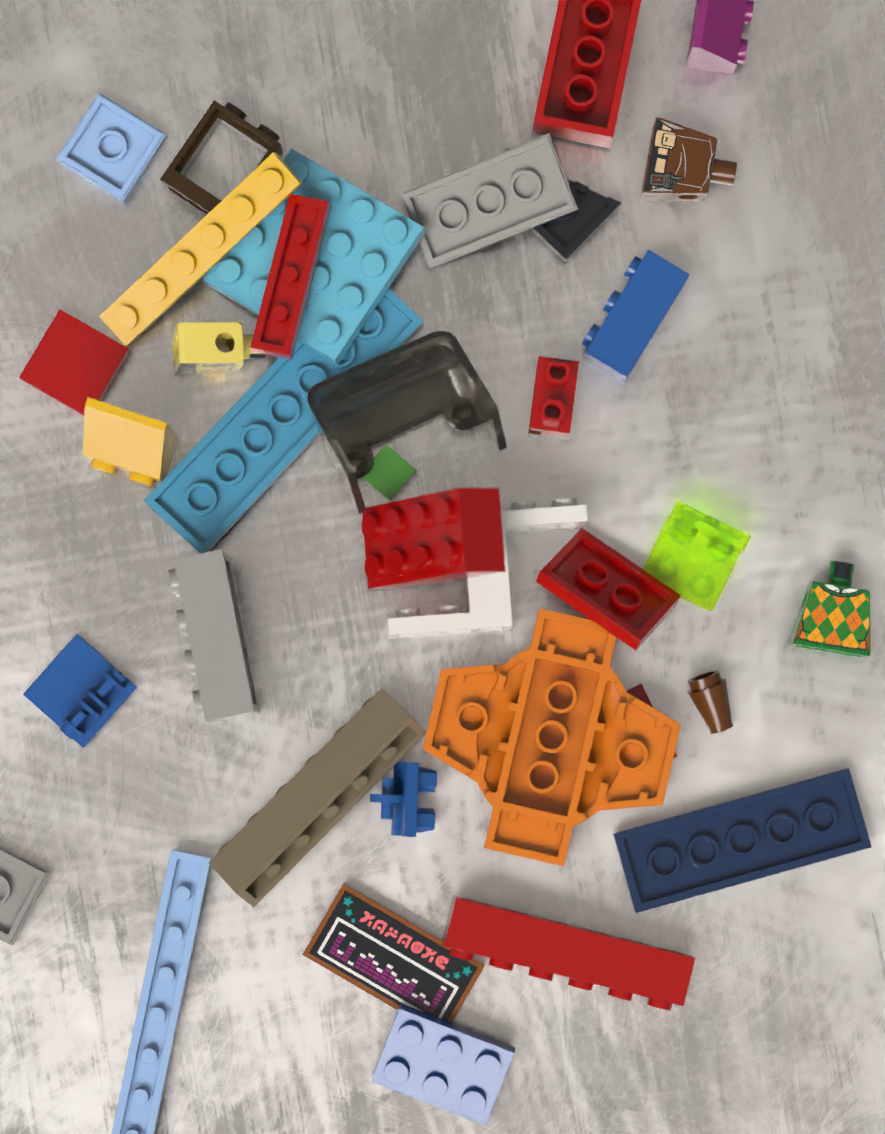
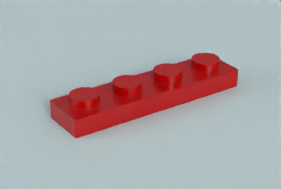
M294 194L289 196L250 346L253 352L293 359L331 210L329 201Z

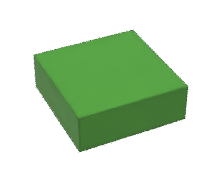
M386 444L360 473V476L391 502L417 470Z

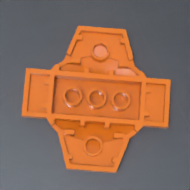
M539 608L530 648L516 654L505 664L441 669L423 750L478 783L484 797L493 807L484 845L486 849L564 867L573 826L584 822L598 811L663 805L681 724L625 691L619 677L610 667L616 637L590 619Z

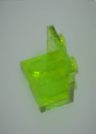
M676 501L643 570L681 595L680 598L706 611H712L739 555L745 550L751 536Z

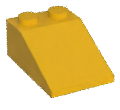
M88 397L85 404L83 455L87 459L92 460L90 467L112 475L115 468L129 472V480L148 487H152L153 481L160 483L167 476L179 440L168 423Z

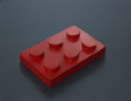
M583 528L546 564L536 579L538 584L635 651L675 608L681 597L679 593Z

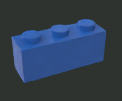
M647 250L643 259L635 256L623 276L629 282L622 293L614 290L603 308V311L608 313V316L602 326L599 327L593 324L583 340L582 345L587 347L583 358L625 383L690 274L650 250Z

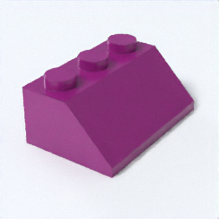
M696 0L686 68L733 75L737 63L744 64L748 40L741 39L743 24L750 25L754 1Z

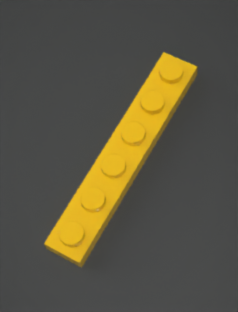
M276 152L272 153L99 317L125 346L131 345L301 186L303 182Z

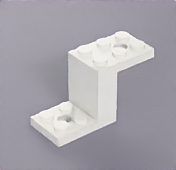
M576 498L552 500L551 507L536 508L535 501L511 503L510 510L501 511L506 572L466 578L469 612L461 613V606L437 607V615L421 616L420 609L395 610L396 618H387L389 638L511 630L513 625L506 534L584 528L588 521L587 505H577Z

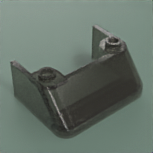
M446 331L429 333L315 384L307 395L310 411L335 470L359 514L367 510L357 479L367 475L374 466L375 460L370 446L442 414L446 423L456 430H468L484 423L498 449L503 450L507 448L496 403L457 338Z

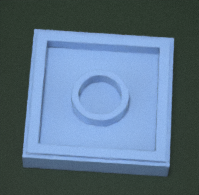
M98 93L56 160L125 204L168 137L164 132L103 94Z

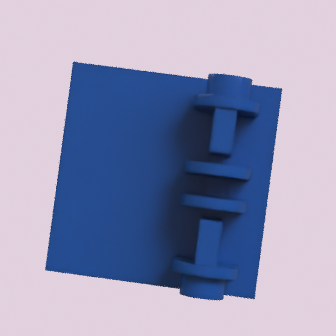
M76 634L23 695L58 725L68 738L73 739L84 748L136 690L137 686L82 637Z

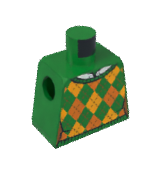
M830 561L827 583L812 581L808 584L789 638L788 646L859 658L870 657V592L851 587L854 564Z

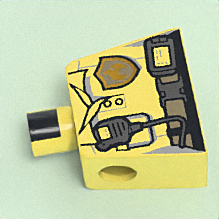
M179 322L172 334L174 375L235 372L241 369L244 359H263L266 357V354L256 353L251 350L250 346L253 335H243L242 323ZM216 343L227 345L229 352H221L217 348Z

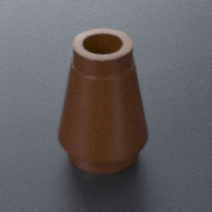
M719 671L707 672L688 681L690 690L687 693L709 728L710 734L719 733L733 727L726 679H721Z

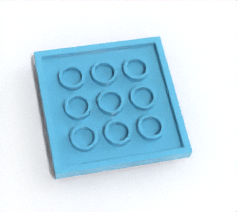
M291 148L283 161L303 182L292 194L329 201L331 205L297 340L338 365L426 231L420 224ZM288 198L221 259L203 279L206 285L257 316L259 315Z

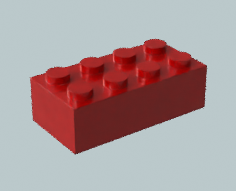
M559 0L532 133L541 135L550 133L552 137L611 148L641 0Z
M455 488L362 508L363 520L361 528L364 535L366 556L364 569L367 576L368 589L412 588L506 572L499 488Z

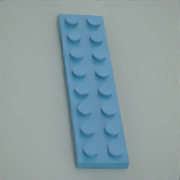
M388 288L338 365L297 340L293 359L279 357L143 501L199 553L209 552L424 324V321Z

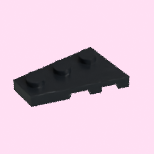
M569 179L568 181L579 210L531 229L565 263L622 204L611 197L607 198L590 190L586 185Z

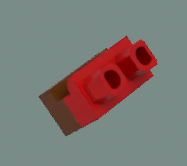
M539 356L528 436L568 441L579 361Z

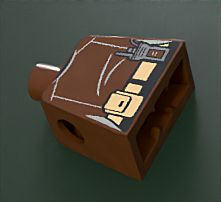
M656 117L652 129L640 200L705 201L710 182L733 186L737 162L714 158L717 146V139L715 137Z

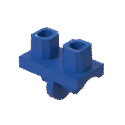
M397 762L394 765L393 778H382V794H370V802L381 803V819H392L391 835L416 837V833L435 829L434 809L417 808L418 792H435L437 772L419 767V763Z

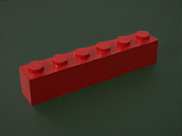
M454 895L441 942L443 946L450 948L449 955L473 961L474 954L489 957L488 965L512 971L514 964L529 967L528 975L552 981L553 975L557 974L568 977V985L592 991L593 984L608 987L607 995L629 1001L632 1000L633 994L648 997L647 1005L671 1011L672 1004L684 1006L695 958L688 954Z

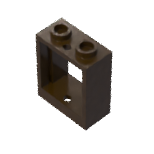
M214 100L160 178V181L166 190L204 215H207L221 200L184 175L221 123L266 153L258 166L274 152L280 157L282 156V145L278 142L280 137L263 124L256 128L245 121L247 115L235 105L227 102L223 106Z

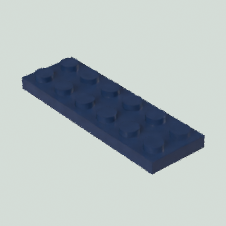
M849 768L613 833L635 913L872 847Z

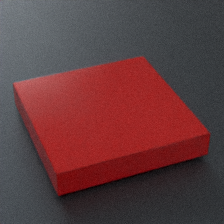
M59 309L19 379L85 417L87 398L98 401L102 400L128 356L130 349Z

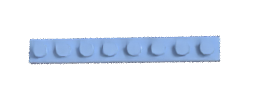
M173 849L170 852L112 1134H155L211 866L208 862L212 857Z

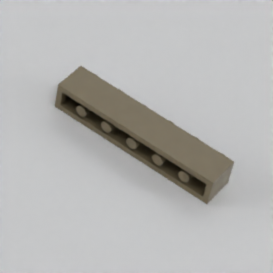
M381 688L363 704L362 708L344 726L335 732L333 738L317 754L311 756L306 761L304 767L288 783L278 789L275 796L258 813L250 817L247 824L229 842L225 843L208 863L238 896L252 907H255L426 734V731Z

